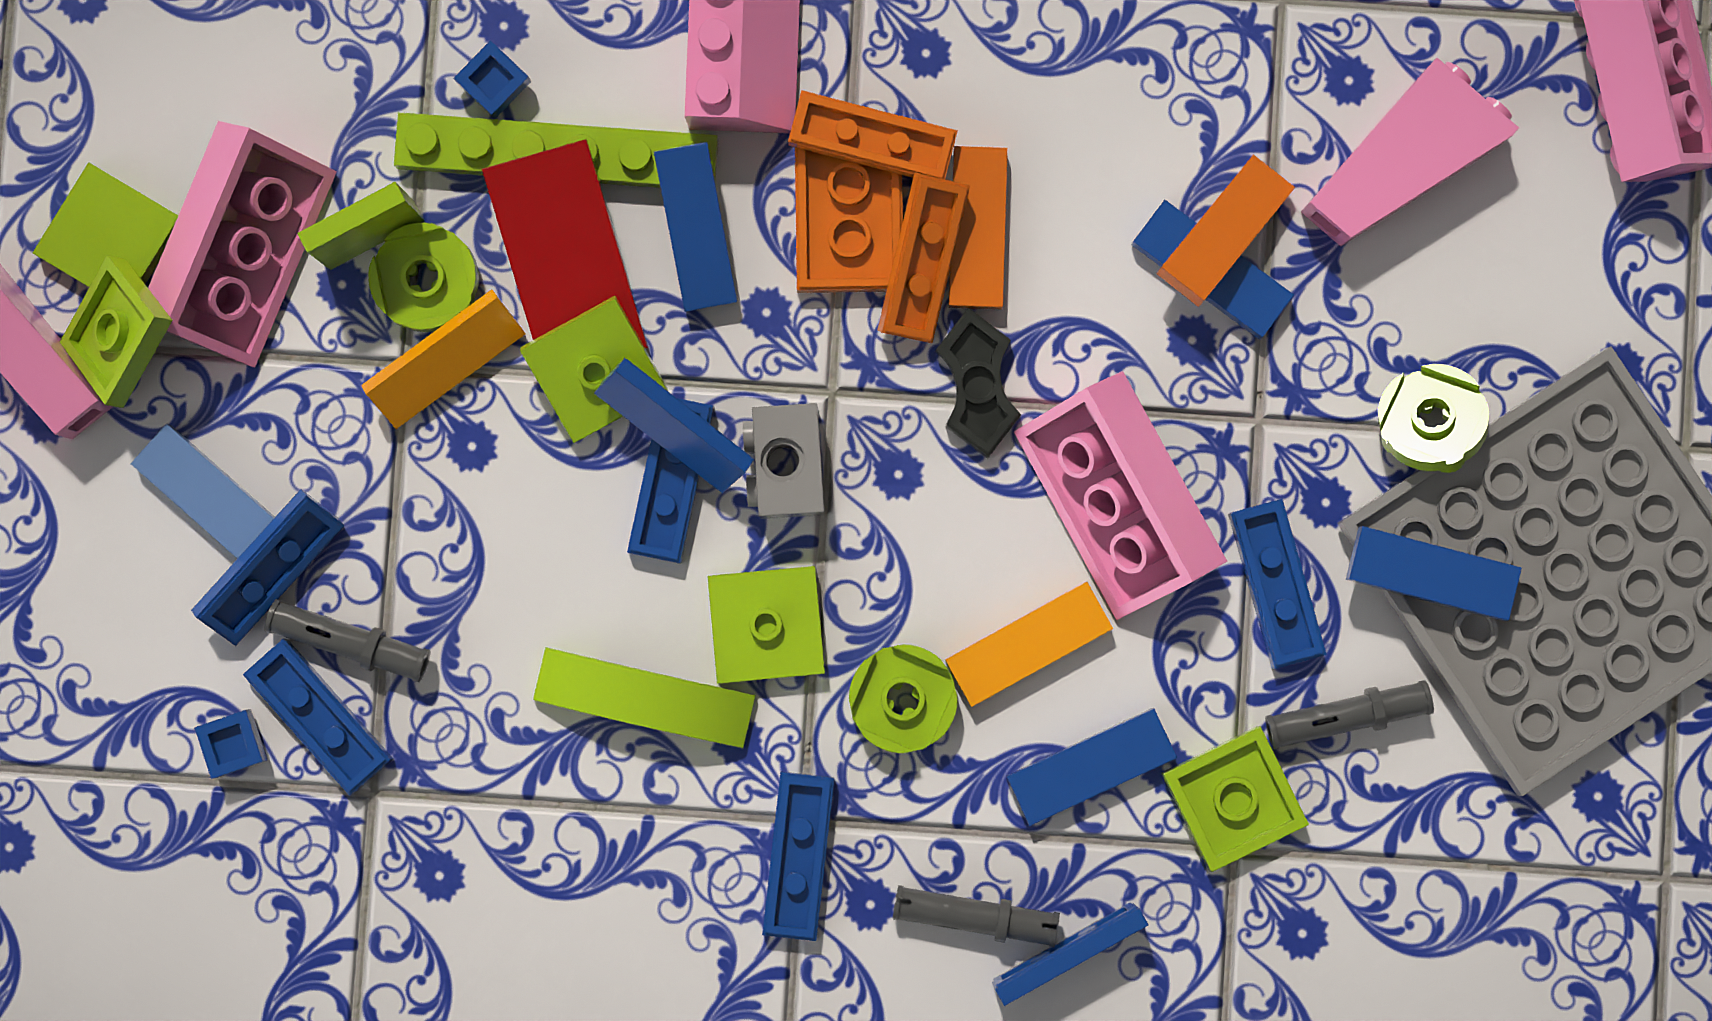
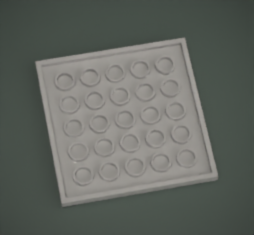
M1612 346L1597 353L1490 423L1488 434L1482 447L1473 457L1466 460L1462 468L1456 472L1444 473L1441 471L1418 470L1337 523L1353 547L1358 527L1364 526L1522 568L1509 621H1502L1381 589L1518 796L1526 795L1712 672V495Z

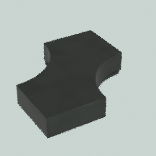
M968 308L935 352L948 365L956 386L955 407L945 427L988 459L1020 418L1021 414L1007 399L1000 376L1002 357L1011 340Z

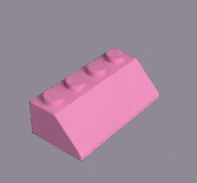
M689 0L685 119L689 130L763 133L791 132L796 113L800 0Z
M1574 0L1577 12L1584 19L1589 40L1586 45V54L1590 65L1596 71L1601 92L1598 97V106L1601 115L1608 122L1613 143L1610 149V157L1615 170L1620 174L1621 182H1647L1712 168V85L1692 0Z
M218 121L148 287L173 320L166 332L255 368L305 249L297 233L316 223L337 171L251 128Z
M1123 371L1083 389L1014 431L1116 620L1186 586L1227 562Z

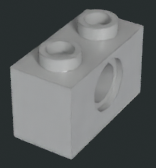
M817 403L752 407L753 421H743L744 451L747 454L755 453L756 475H746L748 507H758L760 519L825 515ZM779 448H789L799 457L797 469L788 476H777L768 468L770 455Z

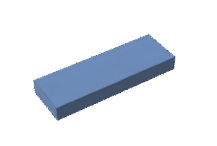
M167 423L131 462L134 468L237 559L275 518L273 514L187 438Z

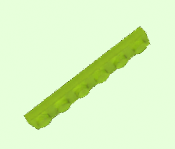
M398 112L394 166L400 170L483 175V168L587 139L600 184L661 188L654 151L708 142L714 179L716 181L719 139L718 135Z

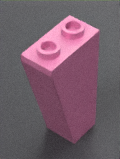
M1436 58L1304 207L1301 213L1338 245L1343 246L1501 146L1514 135L1519 127L1510 120L1512 115L1501 102L1492 97L1485 99L1470 86L1471 80L1460 67L1451 62L1444 64L1440 59Z
M0 264V373L55 435L74 439L113 406H107L102 402L61 345L59 336Z

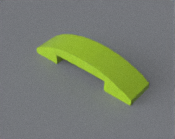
M545 647L533 700L651 729L744 748L756 695Z

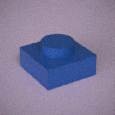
M491 40L453 78L494 119L532 82L529 76Z
M251 709L194 727L211 779L268 761Z

